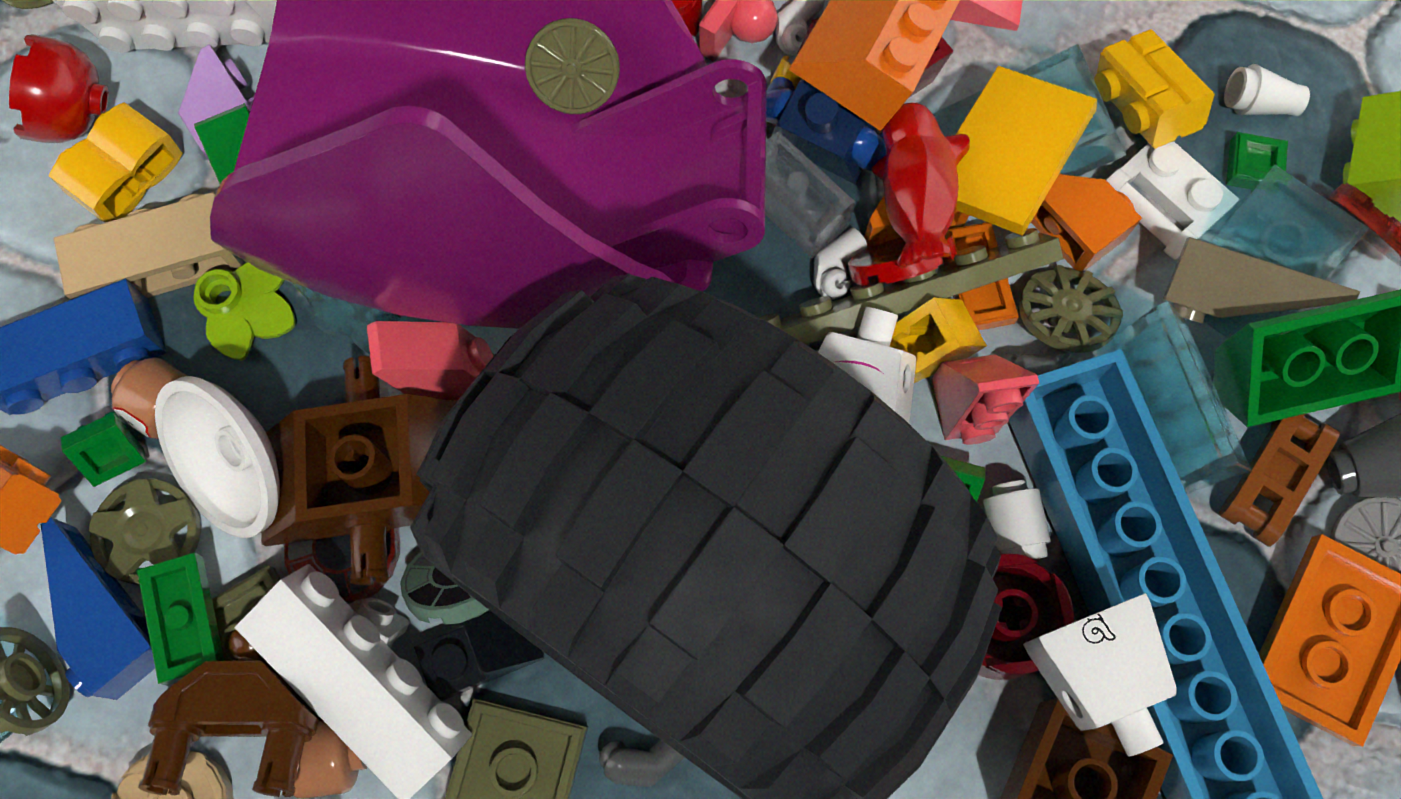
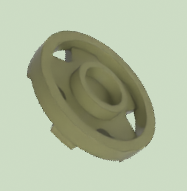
M156 479L129 481V483L124 484L108 495L97 511L93 512L88 530L90 532L91 549L96 561L106 573L120 581L139 585L138 575L133 573L143 562L149 561L154 565L196 551L201 535L200 516L190 498L181 489L170 483ZM156 490L171 494L177 501L160 504ZM125 500L124 508L120 511H114ZM187 525L186 539L180 550L174 536ZM104 539L113 542L110 556L107 553Z

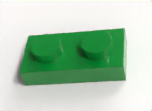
M194 552L137 569L158 684L166 686L175 684L205 661H224L203 556Z

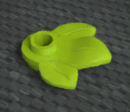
M248 262L235 271L215 269L204 273L195 284L193 298L197 310L207 318L206 337L212 346L226 357L243 361L248 356L254 336L261 339L278 338L290 332L296 325L295 315L289 304L276 293L285 279L264 272ZM231 291L227 300L216 304L219 294Z

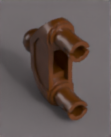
M234 628L229 638V649L236 661H205L168 688L154 703L148 722L149 732L154 735L143 778L140 780L138 788L152 794L167 795L168 792L172 796L179 795L182 787L180 784L191 744L198 741L200 737H266L257 778L254 781L252 790L259 794L280 797V792L282 791V796L291 797L296 789L294 786L304 742L310 741L312 736L316 734L319 717L277 672L265 664L266 660Z

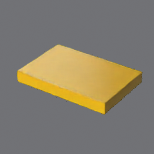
M998 66L955 134H966L970 139V148L967 154L956 166L959 186L956 210L1023 236L1095 114L1097 98Z

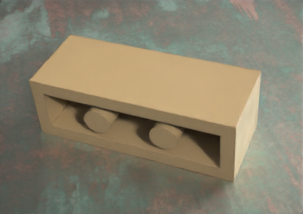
M212 192L208 194L187 195L181 198L179 202L155 209H138L130 212L124 218L103 224L82 225L71 233L54 237L65 296L72 300L120 280L127 279L148 298L196 284L197 280L210 270L224 269L235 271L244 265L243 259L211 240L210 213L216 194Z

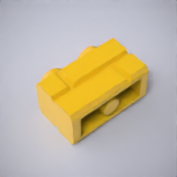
M1152 29L1132 36L1128 42L1124 39L1104 47L1100 53L1097 73L1094 77V85L1098 96L1105 102L1111 101L1123 114L1128 130L1133 134L1140 133L1154 149L1175 141L1178 136L1182 138L1202 130L1204 125H1206L1215 93Z

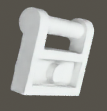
M1174 141L1156 149L1148 143L1123 167L1117 169L1107 179L1108 183L1116 191L1125 194L1131 200L1135 211L1142 217L1140 223L1167 246L1163 251L1174 261L1179 258L1186 238L1191 237L1199 240L1240 200ZM1134 182L1185 229L1181 231L1132 187L1130 183Z

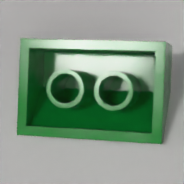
M1401 289L1245 325L1215 349L1213 397L1246 427L1401 392Z

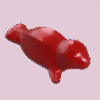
M905 103L884 126L882 134L886 146V156L872 167V172L883 180L888 219L894 230L906 242L897 262L901 269L914 263H919L923 259L931 260L933 258L951 256L950 246L945 235L957 209L959 186L956 166L970 148L968 135L958 134L945 137L936 118L926 106L919 103Z

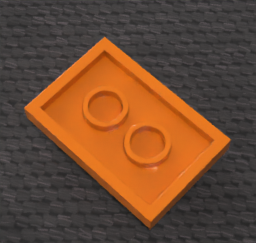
M1323 534L1311 537L1259 652L1260 659L1283 710L1351 746L1363 747L1401 660V574Z

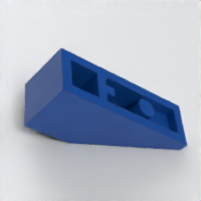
M50 517L46 523H41L40 525L57 651L70 667L65 671L66 678L85 697L94 696L118 700L155 669L146 617L118 580L106 573L96 561L90 544L76 527Z

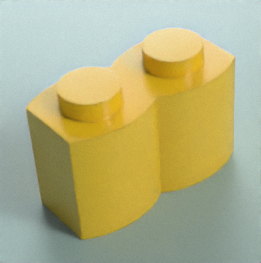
M123 102L102 113L96 119L87 139L64 150L58 156L48 176L65 194L106 223L124 218L132 212L143 198L146 190L162 181L174 169L183 153L168 133Z

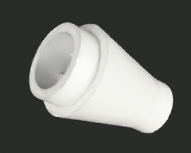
M1252 64L1247 68L1238 67L1228 79L1224 93L1225 105L1229 108H1234L1235 113L1238 115L1287 114L1299 116L1306 109L1310 98V91L1307 86L1296 84L1257 64Z

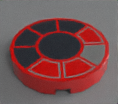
M947 231L945 238L950 246L951 256H947L946 259L952 260L957 254V248L952 231ZM900 237L858 253L849 259L848 267L852 281L858 285L867 286L869 284L868 276L877 275L879 283H894L933 271L943 264L942 257L931 260L923 259L921 262L914 263L906 268H899L897 264L898 258L906 243Z

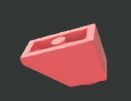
M375 321L367 325L372 374L404 394L458 401L493 358L492 351L486 341L481 337H475L459 324L449 322Z

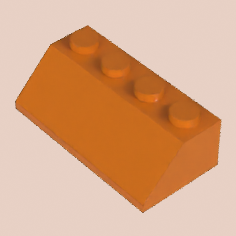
M830 0L788 70L881 131L914 92L960 0Z

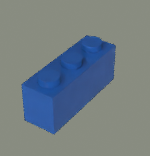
M123 279L0 327V410L8 415L34 412L40 409L45 401L65 393H79L91 389L97 384L98 380L118 373L125 365L132 361H141L165 354L166 350L148 298L127 279Z

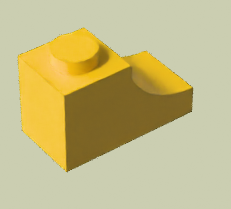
M935 297L896 322L890 347L916 356L914 383L934 375L941 362L967 359L987 346L961 299Z

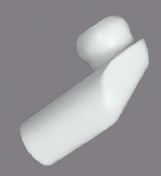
M793 0L778 13L776 42L784 53L791 56L797 55L807 33L806 22L824 7L823 0Z
M852 227L817 252L814 257L813 284L822 297L829 296L831 300L845 296L849 291L850 280H847V263L849 259L867 249L865 238L856 228Z

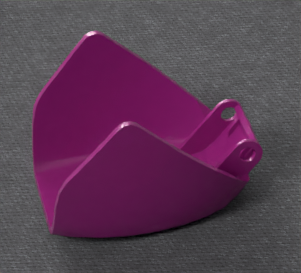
M277 0L270 40L234 172L222 180L214 197L210 213L211 240L264 272L328 297L397 315L469 326L519 329L565 292L582 290L590 297L612 277L626 274L649 279L652 276L703 292L711 284L713 262L755 247L765 235L766 78L759 68L742 60L726 59L706 65L701 51L671 0ZM565 18L588 21L604 31L616 48L620 63L617 85L610 98L593 111L583 114H567L554 110L543 103L529 85L525 71L527 49L537 32L553 21ZM727 79L740 80L747 84L748 92L740 97H724L716 92L715 85Z

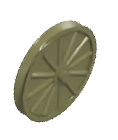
M565 18L553 21L537 32L526 52L525 71L533 92L547 106L562 113L583 114L599 108L610 98L618 82L620 63L616 48L604 31L588 21Z

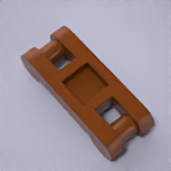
M1305 414L1272 421L1270 431L1236 488L1224 501L1218 513L1219 516L1233 525L1240 522L1253 530V538L1267 547L1274 545L1285 532L1340 436V432L1325 422L1318 425L1306 418ZM1292 436L1305 443L1304 449L1290 441ZM1259 493L1274 502L1268 513L1253 504Z

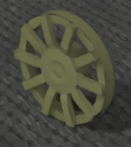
M1063 265L1034 274L1026 283L1019 300L1021 319L1027 329L1037 339L1053 348L1074 353L1091 352L1107 345L1113 339L1121 324L1123 310L1120 308V304L1114 295L1115 290L1112 286L1107 287L1093 277V273L1090 271L1080 272L1065 269ZM1059 281L1061 289L1058 290L1051 282ZM1070 283L1078 284L1077 288L1071 289ZM1040 286L1045 291H1047L1051 295V297L1045 294L1034 293L1033 291ZM1087 288L1093 293L1087 296L1083 292ZM1102 300L1106 306L1093 305V303ZM1030 302L1045 304L1048 307L1033 313ZM1093 315L1110 317V326ZM1047 319L1055 328L1054 331L1051 332L1039 321ZM1087 324L1092 325L1102 334L1089 338L1086 329ZM1063 332L1077 333L1079 339L1066 338L1061 336Z
M0 627V641L14 643L13 653L7 657L0 642V700H2L0 705V733L9 731L24 734L25 736L32 735L44 730L63 715L69 701V682L59 658L41 639L21 629ZM25 649L33 653L40 662H38L34 657L24 653ZM44 669H46L50 677L52 686L46 685L47 679ZM36 696L53 697L51 708L46 707ZM27 704L42 719L32 720ZM12 706H15L17 717L10 714Z

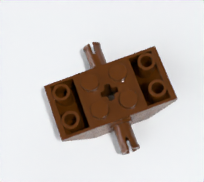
M358 356L359 367H355V359L353 357L343 362L346 403L293 410L266 432L276 458L280 482V499L273 523L269 528L261 532V544L273 546L350 534V582L355 585H373L372 578H376V583L378 584L389 580L386 532L391 528L411 526L430 493L419 481L420 477L416 474L444 417L457 401L413 394L380 398L379 378L372 374L370 357Z

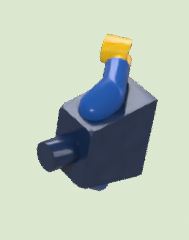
M784 55L767 89L766 121L777 124L770 142L856 184L863 169L872 171V167L886 156V146L882 132L878 135L874 126L788 70L791 66V63L788 61L790 57Z

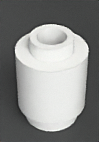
M1025 480L992 486L993 496L984 499L983 503L986 515L998 537L995 546L1001 554L1025 555L1034 560L1048 558L1046 544L1050 543L1051 539L1039 489H1027Z

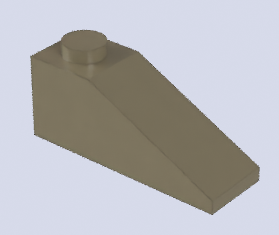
M1188 237L1163 299L1174 303L1170 313L1203 324L1206 314L1224 318L1327 306L1356 300L1361 291Z

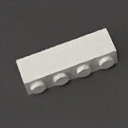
M310 564L282 578L234 627L398 799H410L457 754L473 735L464 726L463 719L458 711L448 703L441 702L422 682L419 671L407 660L399 658L380 638L377 627L366 617L358 615L339 595L335 583L325 574L317 572Z

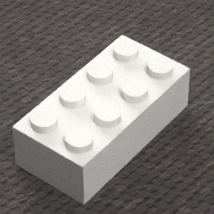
M52 0L62 8L63 13L67 17L79 22L98 38V42L103 47L119 53H126L136 49L169 51L177 47L203 48L209 44L212 48H215L218 45L243 44L246 46H259L262 43H269L277 0Z

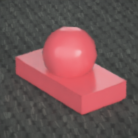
M716 0L699 24V50L702 55L715 62L733 34L740 40L749 43L765 41L773 34L778 22V14L773 1Z

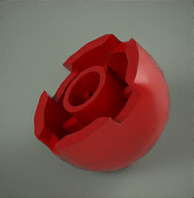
M35 34L26 35L24 40L26 46H31L28 56L15 55L10 77L9 109L21 111L23 124H16L13 128L14 133L20 139L42 143H63L81 137L91 128L95 116H100L107 111L109 100L107 85L99 84L96 67L86 53L73 44L56 38Z

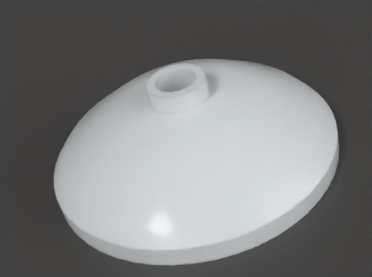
M193 376L180 377L167 383L160 390L156 399L155 423L165 459L183 492L206 519L217 528L232 536L250 538L269 528L275 519L278 509L280 482L274 450L261 424L236 398L214 383Z

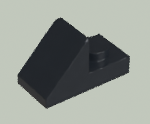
M486 612L478 617L462 622L463 627L414 646L427 687L440 701L545 659L541 649L492 612Z

